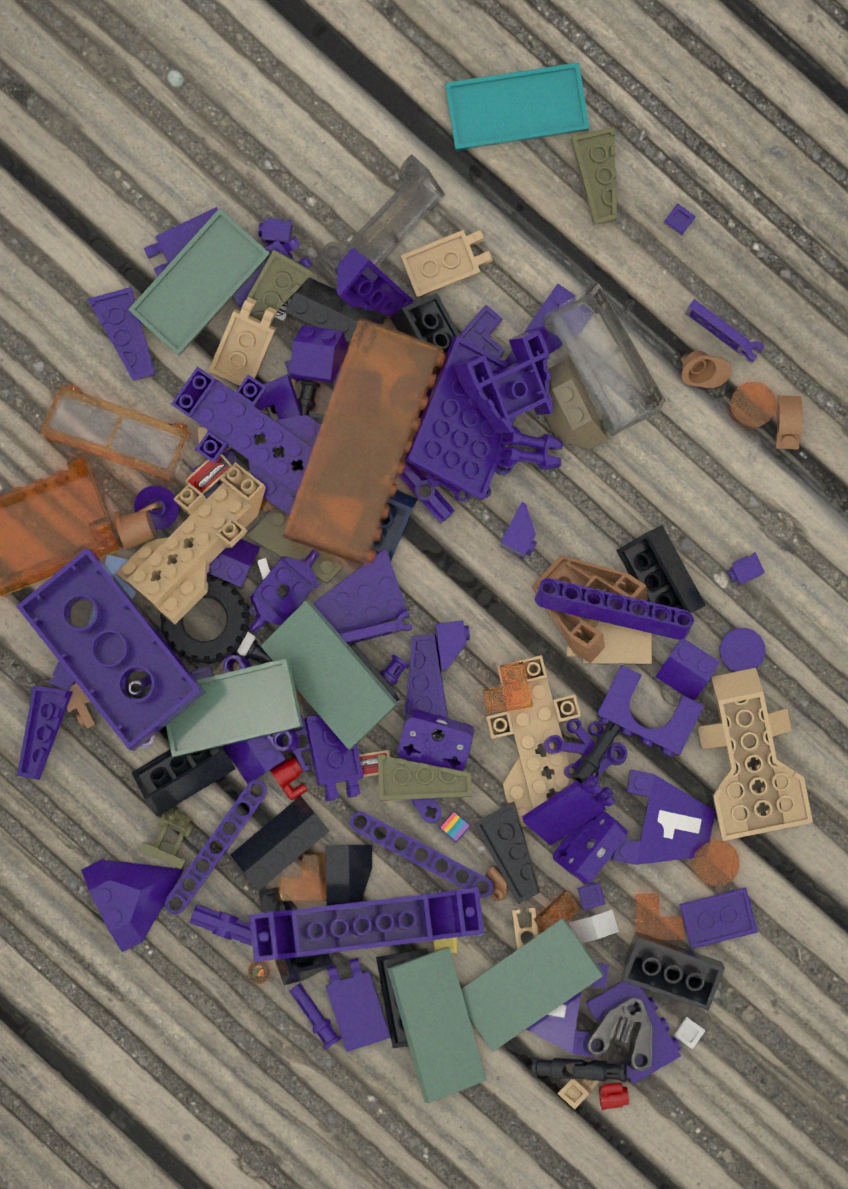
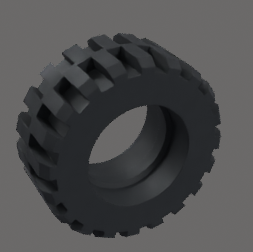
M207 575L208 592L202 598L213 599L220 603L225 610L227 618L226 626L217 638L210 641H199L192 638L184 627L183 617L176 624H173L162 613H160V619L162 624L161 630L165 640L177 654L195 663L212 664L213 662L223 661L227 656L233 655L248 632L249 613L244 599L233 585L219 577Z

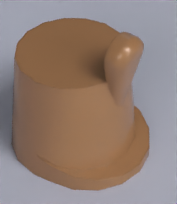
M152 503L130 514L123 515L119 511L115 512L114 518L118 534L126 550L157 537L154 521L148 511L158 508L156 503Z

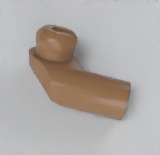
M493 866L486 875L494 882L492 898L495 901H501L507 896L508 884L503 875Z

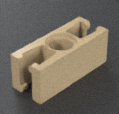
M535 907L525 908L526 912H531V926L523 928L519 927L517 914L521 913V909L511 910L516 949L524 945L520 939L524 931L532 932L533 938L539 935Z

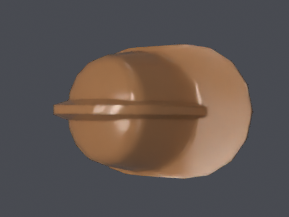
M694 351L687 357L683 356L681 358L683 369L681 377L682 381L687 385L715 388L727 382L731 376V365L723 358L710 356L703 351Z

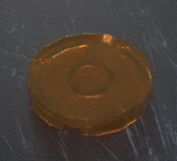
M758 382L745 383L738 387L732 395L730 402L731 413L737 422L746 427H761L768 423L774 415L776 408L775 396L771 389L764 384Z
M721 840L706 842L696 851L693 860L694 870L700 880L712 886H724L731 882L737 875L740 866L739 856L735 848Z

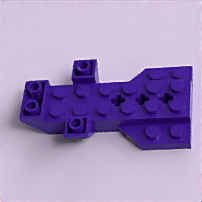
M197 366L171 403V405L189 418H192L209 430L195 450L213 463L218 460L229 446L248 458L251 475L265 485L266 489L263 497L292 517L344 441L308 415L279 420L272 419L257 408L267 387L249 374L235 392ZM264 433L267 441L265 444L260 443L258 445L256 443V436ZM283 446L285 448L283 451L285 456L276 458L275 449H280ZM302 460L304 462L302 464L304 469L294 471V461L299 462Z

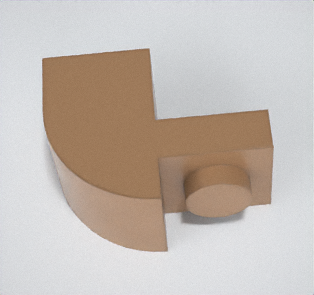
M778 395L776 448L799 449L803 423L801 396Z
M75 683L70 689L73 693L67 710L69 713L78 710L79 713L76 714V717L81 727L86 726L87 729H91L97 726L88 707V704L92 702Z

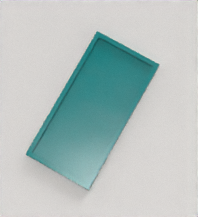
M579 62L445 83L455 151L589 131L590 129Z

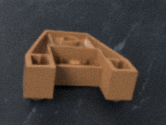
M560 555L532 586L536 594L540 582L543 579L551 578L644 601L648 600L646 585L630 574ZM546 609L571 650L589 663L605 648L603 633L595 628L600 621Z

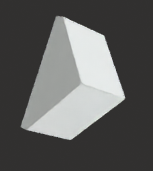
M613 910L569 922V925L582 943L619 932Z

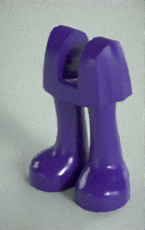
M512 426L514 432L500 434L501 443L504 445L536 448L535 452L514 447L503 448L498 458V463L501 467L511 468L518 462L534 463L541 470L561 467V458L547 456L548 449L562 450L563 442L560 439L549 434H543L540 438L525 435L515 426Z

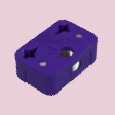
M413 709L408 713L398 747V755L403 759L417 763L463 771L472 745L474 728L472 725ZM437 729L442 730L441 733H437L436 731ZM409 743L414 744L413 747H409Z
M603 811L568 834L553 853V860L583 884H589L626 839L628 830Z

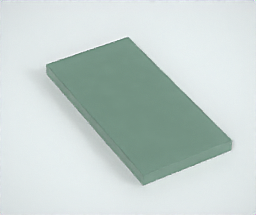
M219 208L128 310L173 352L180 356L271 254Z
M306 600L261 645L273 661L285 658L290 660L295 687L348 750L353 749L399 704L310 600Z
M285 658L197 680L206 693L166 725L172 757L303 727L290 660Z
M563 917L465 985L461 990L469 1019L491 1050L495 1051L605 974Z
M444 947L387 968L424 1103H431L486 1081L450 947Z

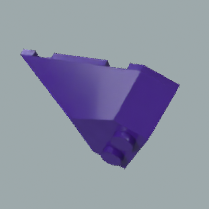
M101 859L81 870L88 890L110 934L122 952L144 941L184 869Z

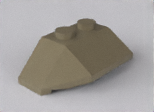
M570 358L549 368L548 372H550L551 380H549V394L552 396L553 413L544 415L555 437L562 442L588 450L609 440Z

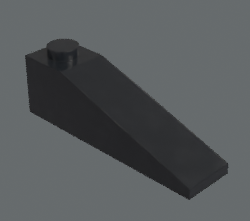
M325 845L326 906L362 902L372 870V845Z
M281 886L259 892L263 913L297 910L296 905ZM329 953L275 960L284 985L306 980L332 966Z

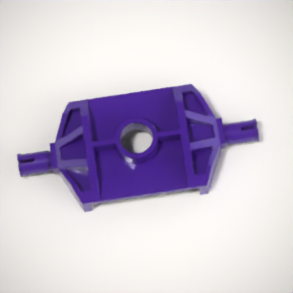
M312 549L305 560L283 556L252 593L250 600L257 612L256 616L258 618L249 629L257 634L264 623L269 622L282 625L298 609L311 591L319 587L311 565L320 556L316 550ZM285 584L288 590L281 597L277 594V589L280 585Z

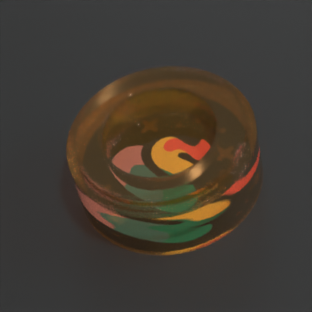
M253 962L249 966L248 977L253 983L262 984L270 978L271 969L266 962Z

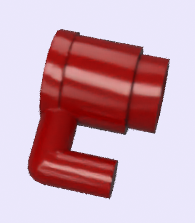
M294 757L290 760H285L270 770L290 800H295L308 791L303 783L295 789L290 785L291 782L299 778V775L304 772Z
M620 1082L604 1084L602 1087H599L601 1110L622 1108L625 1105H629L627 1086L622 1087Z

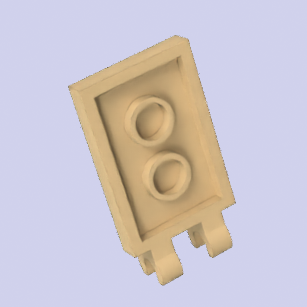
M464 230L400 255L417 298L481 273L479 266L493 262L489 251L474 257L471 250V245L485 241L481 230L467 236Z
M250 297L244 301L241 311L236 309L233 311L209 368V372L239 386L248 374L256 379L277 329L270 326L277 310L268 307L262 321L253 318L250 314L257 300Z
M600 621L595 628L603 633L605 648L591 663L582 658V664H652V633ZM566 647V657H580L570 647Z

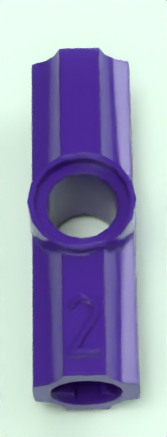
M405 462L395 472L440 524L455 512L453 507L438 492L435 486L428 482L427 478L416 466ZM423 486H428L431 488L432 493L429 497H422L419 494V489Z
M196 904L190 920L191 924L210 930L213 934L229 940L235 939L252 946L249 923L241 921L238 917L228 913L216 912Z

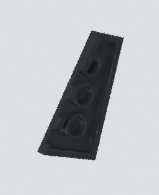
M515 801L475 822L474 825L518 904L540 893Z

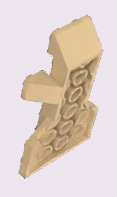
M236 462L220 477L223 483L207 499L189 483L174 498V501L189 517L168 538L146 542L116 572L119 578L173 624H176L208 592L206 580L209 564L225 548H232L248 532L246 527L258 516L266 487Z
M542 655L497 666L507 712L486 717L492 739L514 735L519 758L505 779L503 788L507 804L515 801L522 827L527 826L523 823L522 816L548 800L547 794L550 793V789L560 792L574 783L572 779L564 775V768L569 764H574L581 757L578 753L563 751L553 755L546 752L545 757L535 753V749H538L537 745L542 744L543 746L544 740L547 737L558 735L562 738L560 722L581 717L576 694L552 699ZM550 742V748L554 749V744ZM548 766L549 770L553 769L554 775H551L549 780H547L546 776H541V771H544L543 767ZM572 767L569 768L570 774L574 772Z
M756 668L712 676L711 682L720 722L697 726L701 749L726 747L730 770L713 794L721 840L725 841L813 823L804 777L777 760L773 736L792 731L788 709L784 708L767 712L764 692ZM752 757L759 761V764L755 765V769L747 765ZM756 780H759L760 783L763 782L759 792H756V789H752V785L755 784ZM762 802L768 806V809L764 810V814L756 810L760 806L759 803Z

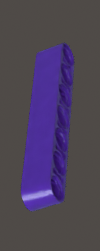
M551 578L543 579L540 582L534 597L536 604L542 608L677 640L685 639L694 623L693 615L686 610Z
M254 780L246 786L167 897L165 907L170 913L179 914L188 907L267 796L268 788L264 782ZM255 784H260L263 787V794L260 797H254L251 794V788ZM241 803H247L250 807V811L246 816H241L237 811L238 805ZM229 821L236 824V832L232 835H228L224 831V826ZM215 840L220 841L223 845L222 851L218 854L211 851V843ZM201 859L209 862L207 872L202 873L197 868V863ZM187 878H192L196 882V887L193 891H187L184 888V881ZM173 897H178L182 900L181 909H172L170 901Z
M356 812L351 816L350 826L361 835L462 889L476 888V884L479 881H486L489 885V890L485 894L479 893L480 898H485L492 893V882L481 874L364 812ZM359 815L367 819V825L362 829H358L354 825V819ZM378 826H383L387 830V836L383 840L377 839L374 835V830ZM398 837H404L407 840L408 846L405 850L400 851L395 848L394 842ZM418 848L427 850L428 858L425 861H418L415 858V851ZM445 859L448 862V869L445 872H438L436 870L435 863L437 860ZM466 870L468 872L469 878L465 883H459L456 880L455 875L457 871Z

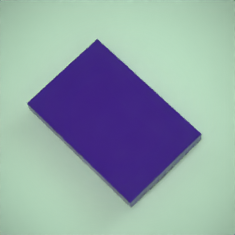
M746 887L679 904L690 949L758 933Z

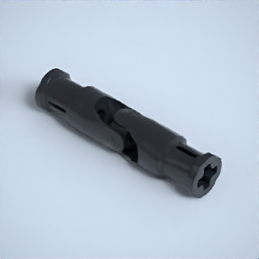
M534 1057L532 1075L536 1078L541 1075L552 1076L553 1079L582 1080L586 1078L588 1080L604 1082L610 1079L620 1080L621 1083H625L627 1079V1063H608L605 1060L585 1062V1060L568 1058L547 1060ZM567 1064H574L573 1074L568 1072Z

